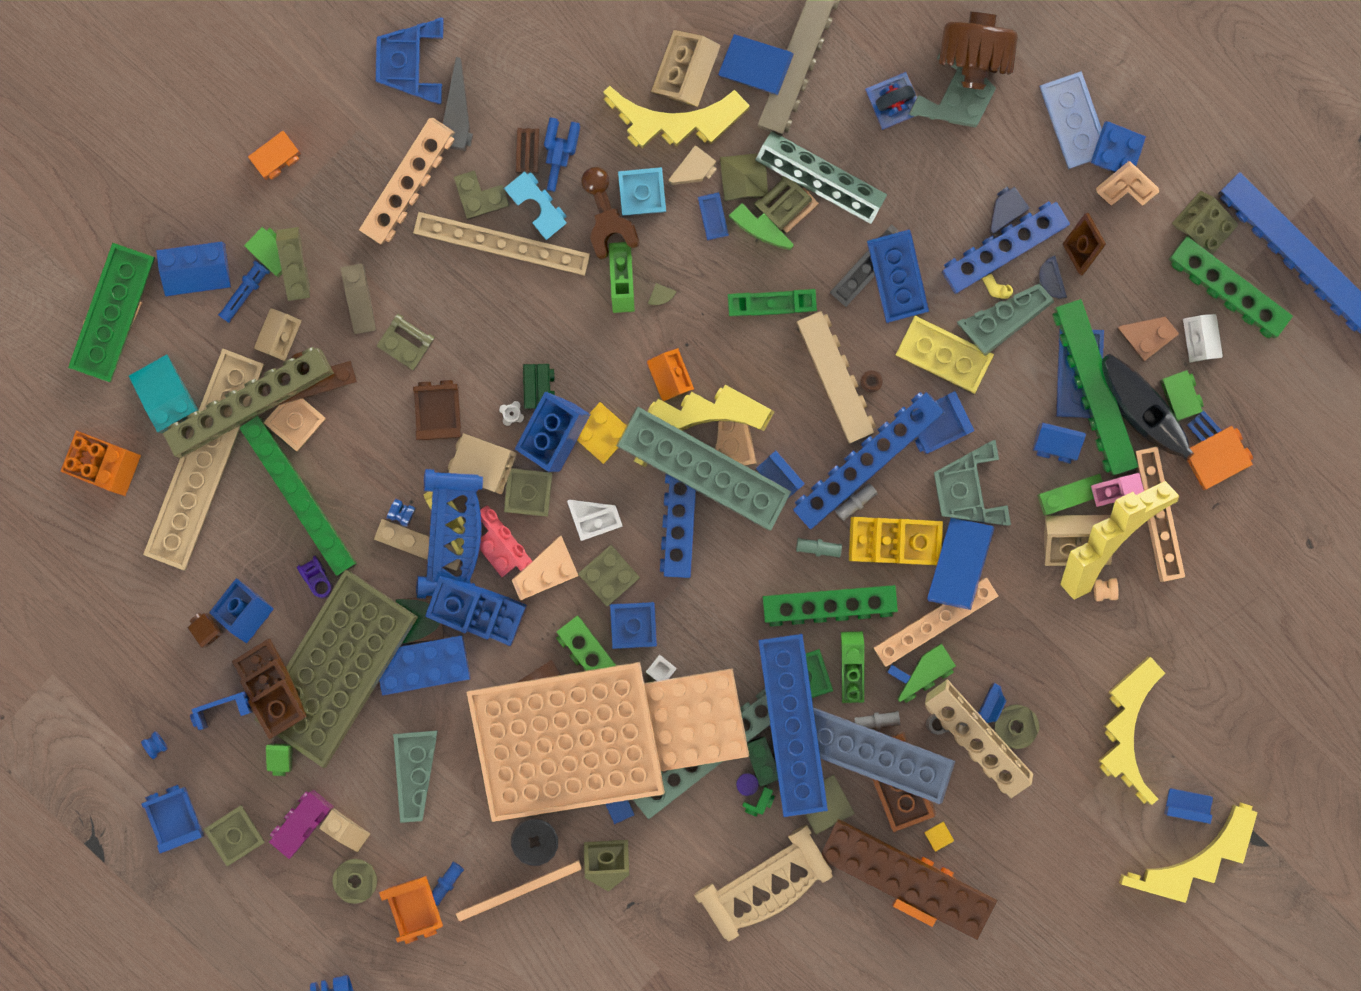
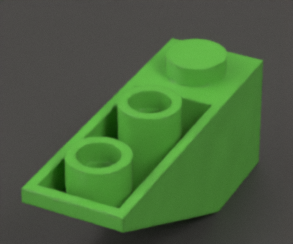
M863 631L841 632L842 703L864 702Z
M942 644L935 646L920 657L910 675V679L897 698L899 702L903 700L905 703L911 701L916 697L915 692L921 688L926 691L935 685V679L940 676L944 679L954 673L952 669L956 665Z

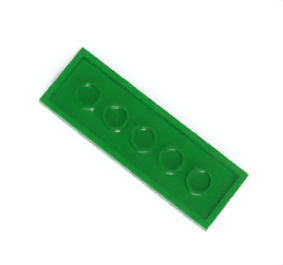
M112 242L68 368L110 383L112 382L155 257Z

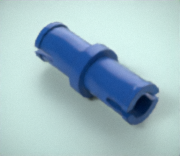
M455 862L451 863L443 877H439L437 880L438 884L432 891L437 906H439L449 890L452 891L454 888L453 884L464 871Z

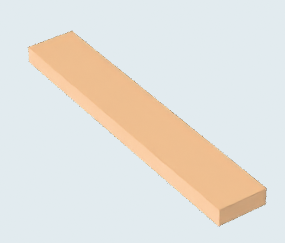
M580 860L458 911L456 916L459 921H463L582 869Z

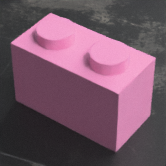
M1139 473L1091 485L1096 507L1114 503L1116 499L1131 492H1134L1135 495L1144 492Z

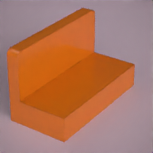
M678 348L662 353L647 361L662 401L694 390Z

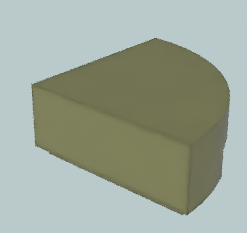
M656 283L648 304L655 306L665 304L675 296L677 291Z

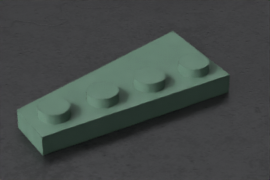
M1039 283L1014 295L1013 298L994 304L995 306L985 311L981 310L972 317L957 321V325L983 355L986 356L1054 303V299Z
M438 730L393 734L400 823L423 821Z

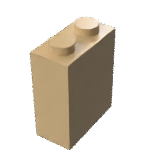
M463 433L462 438L460 437L456 443L457 451L455 457L449 462V473L478 474L483 476V488L502 495L517 453Z

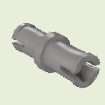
M868 483L856 495L852 494L849 497L850 499L836 509L835 512L842 521H845L856 510L864 508L863 505L878 493Z
M899 711L885 714L877 712L871 716L855 717L856 724L869 729L876 728L881 730V727L901 725Z

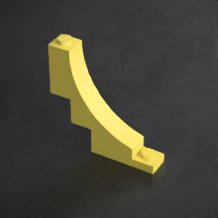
M1240 803L1239 807L1233 805L1229 817L1219 834L1201 852L1190 859L1172 866L1146 869L1143 880H1140V875L1128 872L1127 876L1121 874L1119 883L1186 903L1193 877L1215 883L1221 858L1243 864L1258 812L1252 811L1253 806Z

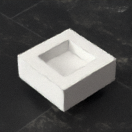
M659 655L646 673L656 681L669 679L677 668Z

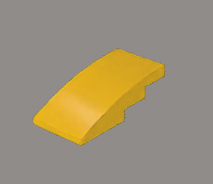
M851 517L849 561L937 565L942 549L943 521Z

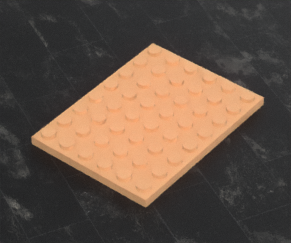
M640 662L467 691L492 822L665 793Z

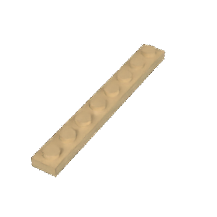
M418 212L413 232L416 235L583 276L586 274L590 258L588 253Z

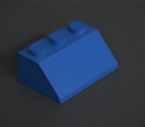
M224 242L156 250L159 274L165 296L231 288L226 245Z
M544 392L515 450L548 472H559L591 414L570 401Z

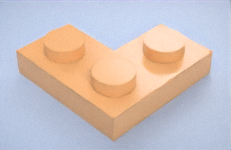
M1128 161L1096 188V191L1111 206L1127 193L1132 195L1143 206L1159 193V188L1135 165Z

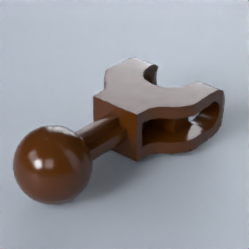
M600 167L587 169L582 175L581 184L587 193L594 196L599 214L594 215L596 224L590 236L597 257L601 260L607 258L609 255L608 239L616 233L624 237L629 247H639L640 242L635 225L630 220L621 217L618 209L611 208L606 193L609 186L607 172Z

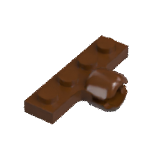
M302 352L294 354L291 358L297 359L301 357ZM351 361L330 366L334 374L278 405L357 383ZM304 364L301 367L302 375L309 372L308 364ZM290 379L283 380V386L287 385ZM267 385L266 389L269 395L271 392L270 385Z

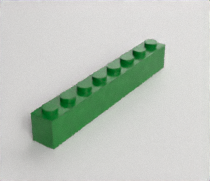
M1082 299L1054 308L1055 313L1052 314L1055 325L1060 326L1062 334L1059 337L1062 346L1068 349L1067 361L1070 368L1074 367L1076 376H1074L1077 389L1081 388L1084 396L1081 397V402L1084 410L1088 409L1091 418H1088V423L1091 430L1096 432L1098 439H1095L1098 451L1103 452L1105 460H1102L1105 472H1109L1110 476L1139 467L1117 401L1104 378L1102 357Z
M256 416L241 426L239 429L335 575L340 576L345 570H349L357 565L272 433L264 424L262 418Z

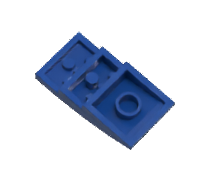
M440 576L425 617L462 633L470 632L484 639L492 638L511 646L527 605L490 590Z

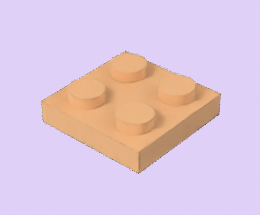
M302 398L278 405L265 420L264 424L298 452L326 418Z

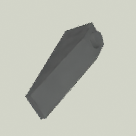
M456 57L443 125L455 132L452 136L455 140L450 148L466 151L467 146L471 147L473 133H470L461 58Z
M891 224L880 237L900 231ZM869 249L830 291L845 307L875 276Z

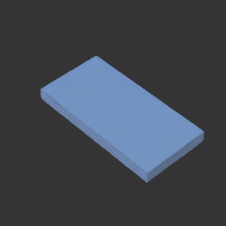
M1082 71L1040 85L1039 88L1068 169L1091 162L1102 128Z

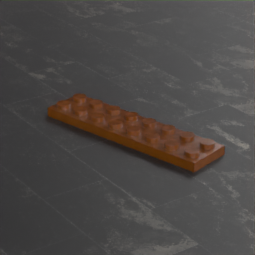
M840 819L837 820L821 852L828 864L978 940L998 901Z

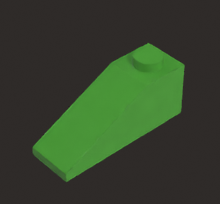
M626 242L609 243L613 313L635 312L631 247Z
M1097 474L1038 494L1044 516L1094 499L1091 485L1102 483L1101 475Z

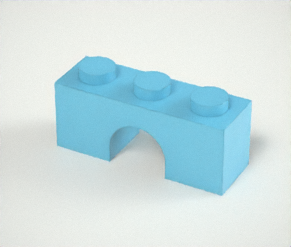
M524 171L503 189L517 205H520L527 199H533L538 202L541 209L540 214L532 224L544 239L547 240L567 223L564 220L567 216L559 206L556 209L550 203L553 199L545 189L542 192L536 186L539 182L531 172L527 175Z

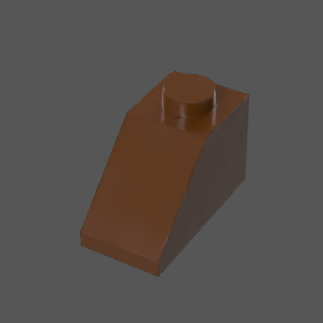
M197 613L189 620L191 625L187 627L202 648L210 646L224 633L208 613H203L202 615Z

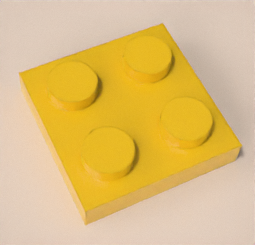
M599 402L590 412L591 415L577 441L600 462L605 464L619 448L616 445L627 425Z

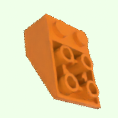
M76 430L60 472L126 496L141 455Z

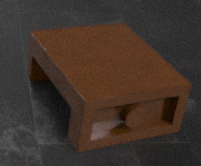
M453 380L440 381V385H431V382H418V386L413 387L417 430L416 440L462 438L458 384H453Z

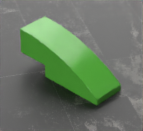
M741 203L729 215V218L740 228L765 243L788 250L794 247V244L764 213L757 219Z

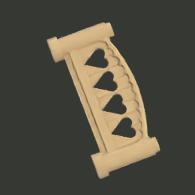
M807 825L801 826L788 835L792 842L790 846L721 889L716 890L713 883L694 894L698 903L702 902L723 938L727 939L728 942L739 936L738 929L764 921L792 905L815 881L821 880L824 883L833 877L832 870L811 838V831ZM791 862L805 868L808 871L807 876L800 877L798 882H792L790 880ZM772 874L789 882L788 888L781 889L778 894L772 893ZM753 886L770 894L769 900H762L759 906L754 905ZM734 897L751 905V910L747 913L744 912L739 918L734 916Z

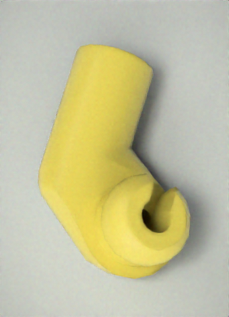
M992 274L982 278L992 297L1008 299L1013 294V288L1010 285L997 284Z

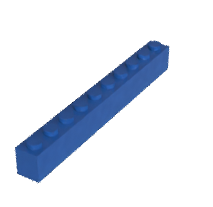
M1239 172L1218 193L1221 196L1220 200L1227 207L1232 206L1237 211L1235 215L1243 223L1247 221L1253 227L1251 231L1258 238L1261 239L1263 237L1268 242L1267 247L1273 253H1279L1284 258L1282 260L1284 264L1291 270L1294 268L1300 274L1298 277L1306 285L1310 283L1316 289L1314 293L1321 300L1324 301L1326 299L1331 304L1330 309L1337 316L1342 315L1347 320L1345 322L1352 331L1355 332L1357 330L1361 334V291Z

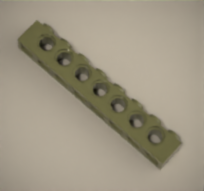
M308 348L302 352L301 357L286 360L283 363V367L277 370L275 368L268 370L263 374V378L259 380L253 379L244 384L245 388L227 393L225 395L226 398L220 402L217 400L206 405L207 409L200 413L196 411L189 414L187 420L182 423L175 422L171 424L163 435L174 456L182 458L329 377L334 372L321 349ZM304 364H308L309 372L302 375L301 367ZM289 374L290 382L283 386L282 378ZM270 385V394L264 396L262 393L263 388ZM250 396L252 399L251 404L245 407L243 401L245 397ZM231 406L232 414L226 418L224 411L227 407ZM212 417V426L210 428H206V419ZM189 428H193V436L187 439L186 431Z

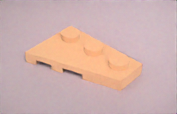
M719 421L715 449L744 466L756 464L749 425L732 421Z
M562 536L557 537L537 558L512 579L520 601L579 576Z

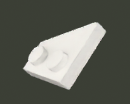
M576 500L567 501L581 541L623 527L616 505Z

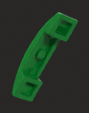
M816 289L727 294L729 316L778 315L817 311Z

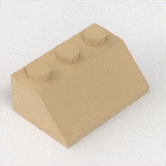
M674 30L651 92L682 104L698 107L720 45L701 35Z
M1111 515L1045 516V566H1066L1070 551L1088 543L1093 525L1110 518ZM1112 556L1105 565H1111Z

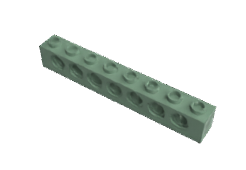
M765 689L755 696L757 700L750 705L747 702L740 707L742 719H748L750 722L749 729L745 731L747 742L770 725L769 712L764 717L755 715V708L758 705H764L768 710ZM723 761L698 765L697 770L694 772H689L686 768L667 770L664 773L661 771L665 791L660 799H653L650 796L633 799V801L649 820ZM672 773L678 774L681 779L680 783L676 786L670 785L667 780L668 776Z

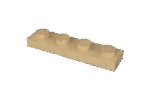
M381 519L374 540L428 560L429 536ZM444 545L447 549L458 555L452 545ZM456 559L445 565V567L457 571L461 560Z

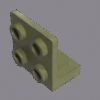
M1200 191L1172 222V225L1189 235L1195 243L1213 255L1237 228L1238 223L1213 196Z

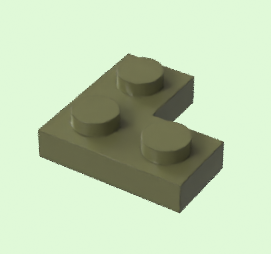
M475 170L454 177L467 220L509 207L503 185L481 191Z

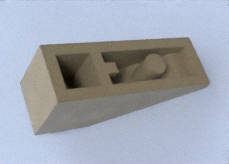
M363 264L340 267L354 334L376 331L365 266Z

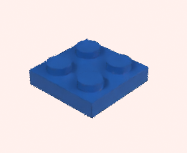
M1104 122L1091 164L1114 173L1128 161L1136 166L1146 136L1111 122Z
M654 602L610 604L612 649L657 646Z

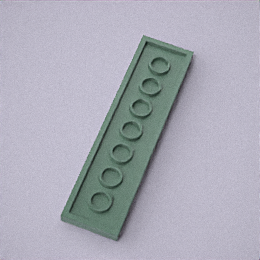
M636 407L616 445L620 449L769 531L772 530L791 493L788 489L640 407Z

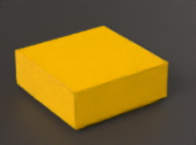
M944 822L924 832L935 852L954 842Z

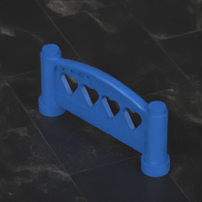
M425 469L424 491L432 492L427 576H417L416 598L426 599V596H433L440 576L475 586V583H471L470 579L476 566L481 543V513L477 491L483 488V476L478 474L438 473L434 469ZM460 495L467 497V501L464 503L467 508L464 512L457 511L447 503ZM460 516L466 519L463 524L465 531L462 534H458L445 524ZM457 538L464 540V544L461 546L463 548L461 555L454 554L444 545ZM456 559H460L462 561V566L460 567L462 573L460 576H454L445 570L443 566Z

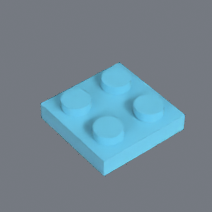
M662 167L618 172L622 216L666 212Z

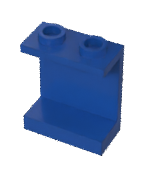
M241 692L191 709L193 714H190V719L193 726H197L198 730L208 728L203 710L236 700L241 716L253 713L247 702L250 700L246 692Z

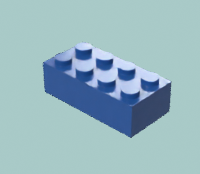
M463 635L399 647L379 680L382 696L471 679Z

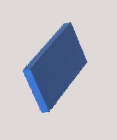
M910 229L867 241L886 323L929 312Z
M1092 330L1103 359L1104 330ZM1059 337L1056 417L1091 418L1088 409L1084 410L1081 397L1084 396L1081 388L1077 389L1074 376H1076L1074 367L1070 368L1066 357L1069 355L1068 349L1062 346Z
M950 518L927 597L928 601L971 610L993 535V526Z

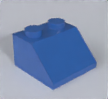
M1041 423L1038 425L1032 451H1036L1037 456L1050 458V455L1059 457L1058 461L1071 464L1072 460H1078L1086 433Z
M236 578L209 613L230 633L247 644L274 608Z

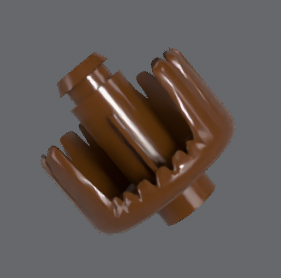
M970 12L969 23L948 22L944 26L939 63L944 67L947 59V64L952 66L956 56V66L963 67L962 75H965L964 82L961 81L964 88L984 90L986 86L984 78H988L989 72L997 73L999 70L1000 74L1007 72V75L1013 73L1018 34L1012 29L996 27L997 15Z

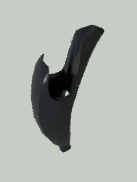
M1111 354L1106 355L1102 359V372L1110 391L1117 401L1122 417L1139 434L1159 449L1172 455L1181 456L1185 461L1191 458L1194 453L1189 447L1188 438L1176 416L1162 397L1133 368Z

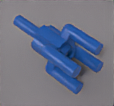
M549 117L544 147L548 151L545 163L552 165L547 191L555 192L560 167H567L569 155L575 154L581 126H579L580 123L571 122L568 139L556 138L559 121L556 118Z

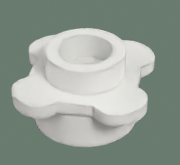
M514 401L510 405L500 406L499 411L503 414L504 425L510 426L513 422L521 423L524 420V416L520 412L521 405L519 402Z

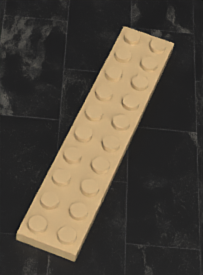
M222 349L199 408V413L207 409L206 405L216 400L220 402L225 399L227 393L245 388L244 384L253 379L259 380L265 364ZM245 397L243 401L245 407L250 405L251 397ZM231 406L227 407L224 411L226 418L232 414ZM212 417L207 418L205 421L206 428H210L213 424ZM241 425L180 458L143 555L186 571ZM193 428L191 429L188 439H190L194 434Z

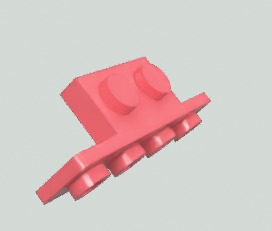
M486 505L480 509L481 522L488 532L481 537L480 551L501 577H504L516 566L522 571L532 560L526 554L523 546L511 535L510 530L499 520L496 512Z

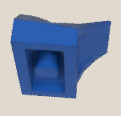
M992 683L978 712L987 723L998 720L1006 703L1001 686Z

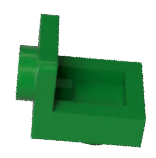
M764 786L756 806L743 802L742 806L746 808L744 812L757 817L758 813L763 815L766 807L770 808L774 801L773 789Z

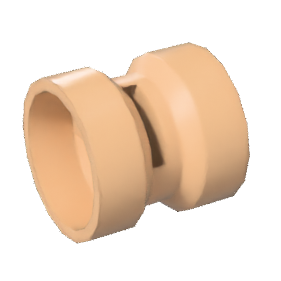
M1112 578L1108 581H1102L1101 579L1095 581V601H1103L1108 598L1110 600H1118L1117 578Z

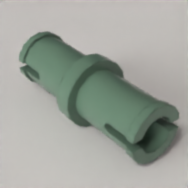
M797 539L796 552L812 553L818 557L826 555L840 558L842 544L823 542L822 539H817V541Z

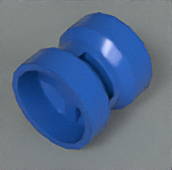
M395 499L386 518L392 521L397 520L400 522V525L407 527L416 508L411 505L406 506L402 501Z

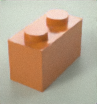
M283 130L250 154L248 158L265 180L268 178L273 180L282 173L280 170L286 165L290 167L299 160L298 156L301 153Z

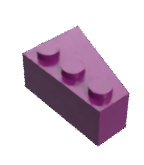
M315 790L306 791L298 800L300 802L295 810L291 808L285 815V823L281 827L277 825L270 834L272 839L269 843L288 859L293 857L334 807Z

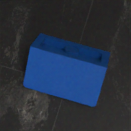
M777 451L773 452L756 468L762 476L791 491L789 497L805 484Z
M1170 788L1164 814L1211 824L1212 815L1210 811L1213 797Z

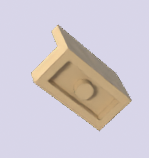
M271 308L254 349L285 361L302 320Z

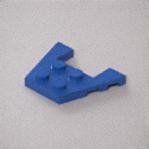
M437 18L414 27L378 36L376 44V82L442 105V84L419 83L420 39H443L444 18Z

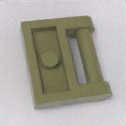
M782 176L781 181L761 200L758 199L754 206L782 230L812 201V198L796 182ZM787 186L790 187L773 206L767 207Z
M398 313L377 344V347L414 371L435 337L431 334L427 335L414 327ZM400 327L423 342L422 346L418 348L395 332L396 329Z

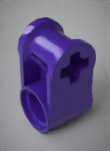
M316 555L304 565L296 566L315 596L319 598L330 596L333 591V584ZM321 582H325L328 586L327 592L324 594H319L317 591V586Z

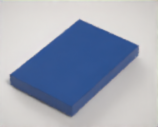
M734 34L718 75L722 78L778 95L794 54L790 51Z

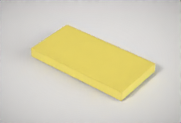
M914 316L895 356L975 394L994 354L989 353L984 356L976 345Z

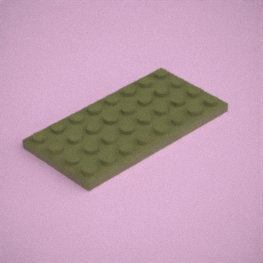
M345 570L286 666L307 717L277 736L322 768H326L418 617L351 571Z

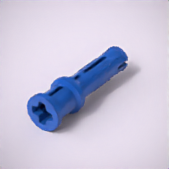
M254 260V265L247 275H243V282L218 314L228 323L231 322V319L251 292L259 289V283L265 275L271 272L256 260ZM241 294H243V295L240 297V299L237 301V303L235 304V306H234L232 309H230V308L233 306V304L236 302V300L239 298V296H240Z

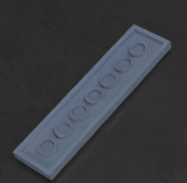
M813 707L820 759L935 803L941 804L943 802L955 765L954 760Z

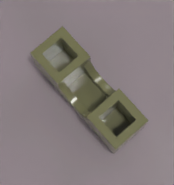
M299 227L277 230L276 244L287 299L291 301L310 298V283L307 268L304 266Z

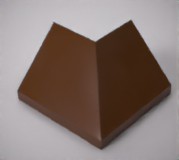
M1089 213L1083 215L1063 242V246L1076 270L1082 276L1106 245Z

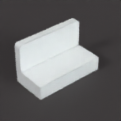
M1216 314L1183 319L1189 362L1223 357Z

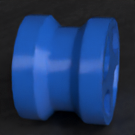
M156 731L151 734L149 739L141 741L143 748L152 759H155L159 752H165L168 749L166 743Z

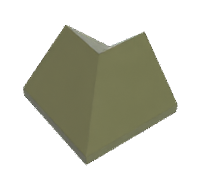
M758 153L720 157L724 201L761 198L768 193L766 166L755 160Z
M628 840L584 842L585 878L609 892L628 877Z

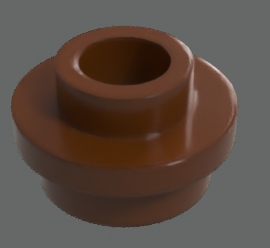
M871 370L862 375L860 383L865 391L873 393L881 388L883 379L878 372ZM869 378H874L876 383L875 385L870 386L868 385L867 380Z

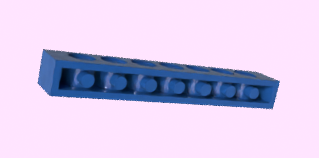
M919 392L911 399L913 404L909 408L902 407L894 415L896 419L892 423L885 422L878 429L880 433L875 438L868 437L861 444L863 448L858 453L852 451L844 459L846 463L841 468L838 465L835 466L828 473L830 477L824 483L822 480L818 481L811 488L813 492L808 497L804 494L795 502L797 506L793 510L810 530L945 413L928 392L925 394ZM915 409H920L923 412V419L919 422L914 421L912 418V412ZM899 423L904 424L907 428L904 436H898L895 432V427ZM882 438H886L890 442V447L887 451H882L878 446ZM865 453H870L873 456V463L869 466L862 462V456ZM849 467L854 468L857 472L854 480L847 479L845 475ZM832 482H836L840 486V491L837 495L831 494L829 491V485ZM815 497L822 498L824 504L821 509L813 507L812 501Z

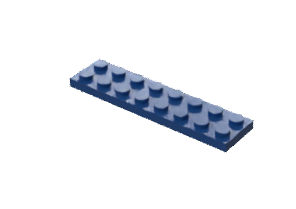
M803 634L758 640L783 816L788 817L828 811Z

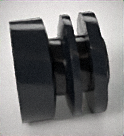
M527 819L520 822L514 828L511 836V848L514 855L521 862L530 866H540L549 862L555 856L558 849V836L555 829L549 823L541 819ZM538 836L539 846L534 845L531 848L528 839Z

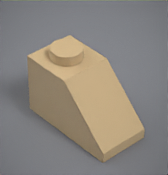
M695 145L669 178L668 183L677 185L701 182L706 177L710 179L717 170L714 167L716 161Z
M336 809L331 810L319 828L336 841L356 852L360 850L370 835L369 832Z

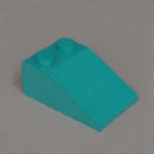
M168 354L129 375L143 407L158 433L167 431V427L175 422L181 423L187 419L189 414L199 411Z

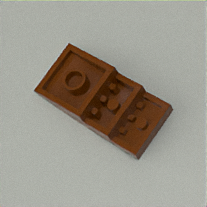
M271 639L263 641L232 661L242 679L239 682L250 699L247 702L269 740L307 717L292 679Z

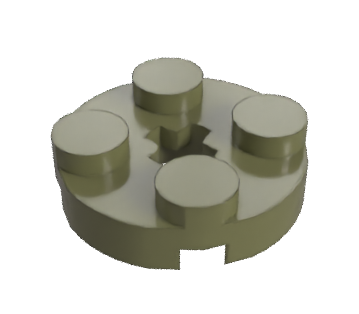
M1018 704L1009 705L1003 708L998 720L994 723V730L1008 747L1022 749L1031 745L1039 732V721L1035 713L1028 707ZM1015 720L1023 724L1019 733L1011 730L1010 727Z
M349 859L340 864L336 869L332 882L335 892L342 900L347 903L357 904L364 902L372 896L376 890L378 879L371 864L362 859ZM353 875H358V879H361V883L357 884V887H353V883H349V879L353 878Z

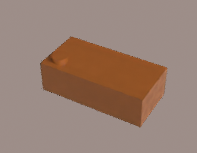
M904 731L890 736L908 743ZM873 779L893 832L935 817L936 812L930 800Z

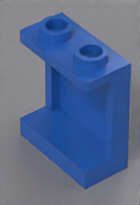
M955 391L936 400L945 413L914 440L919 452L924 451L926 455L975 431ZM920 409L912 412L913 420L919 422L923 419V412Z
M179 785L166 789L167 794L160 797L158 793L145 797L146 802L141 804L146 810L158 841L159 853L204 837L186 787L179 788Z

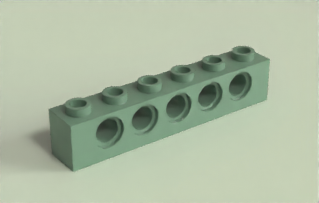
M773 131L770 132L755 159L759 163L872 224L887 197V194Z

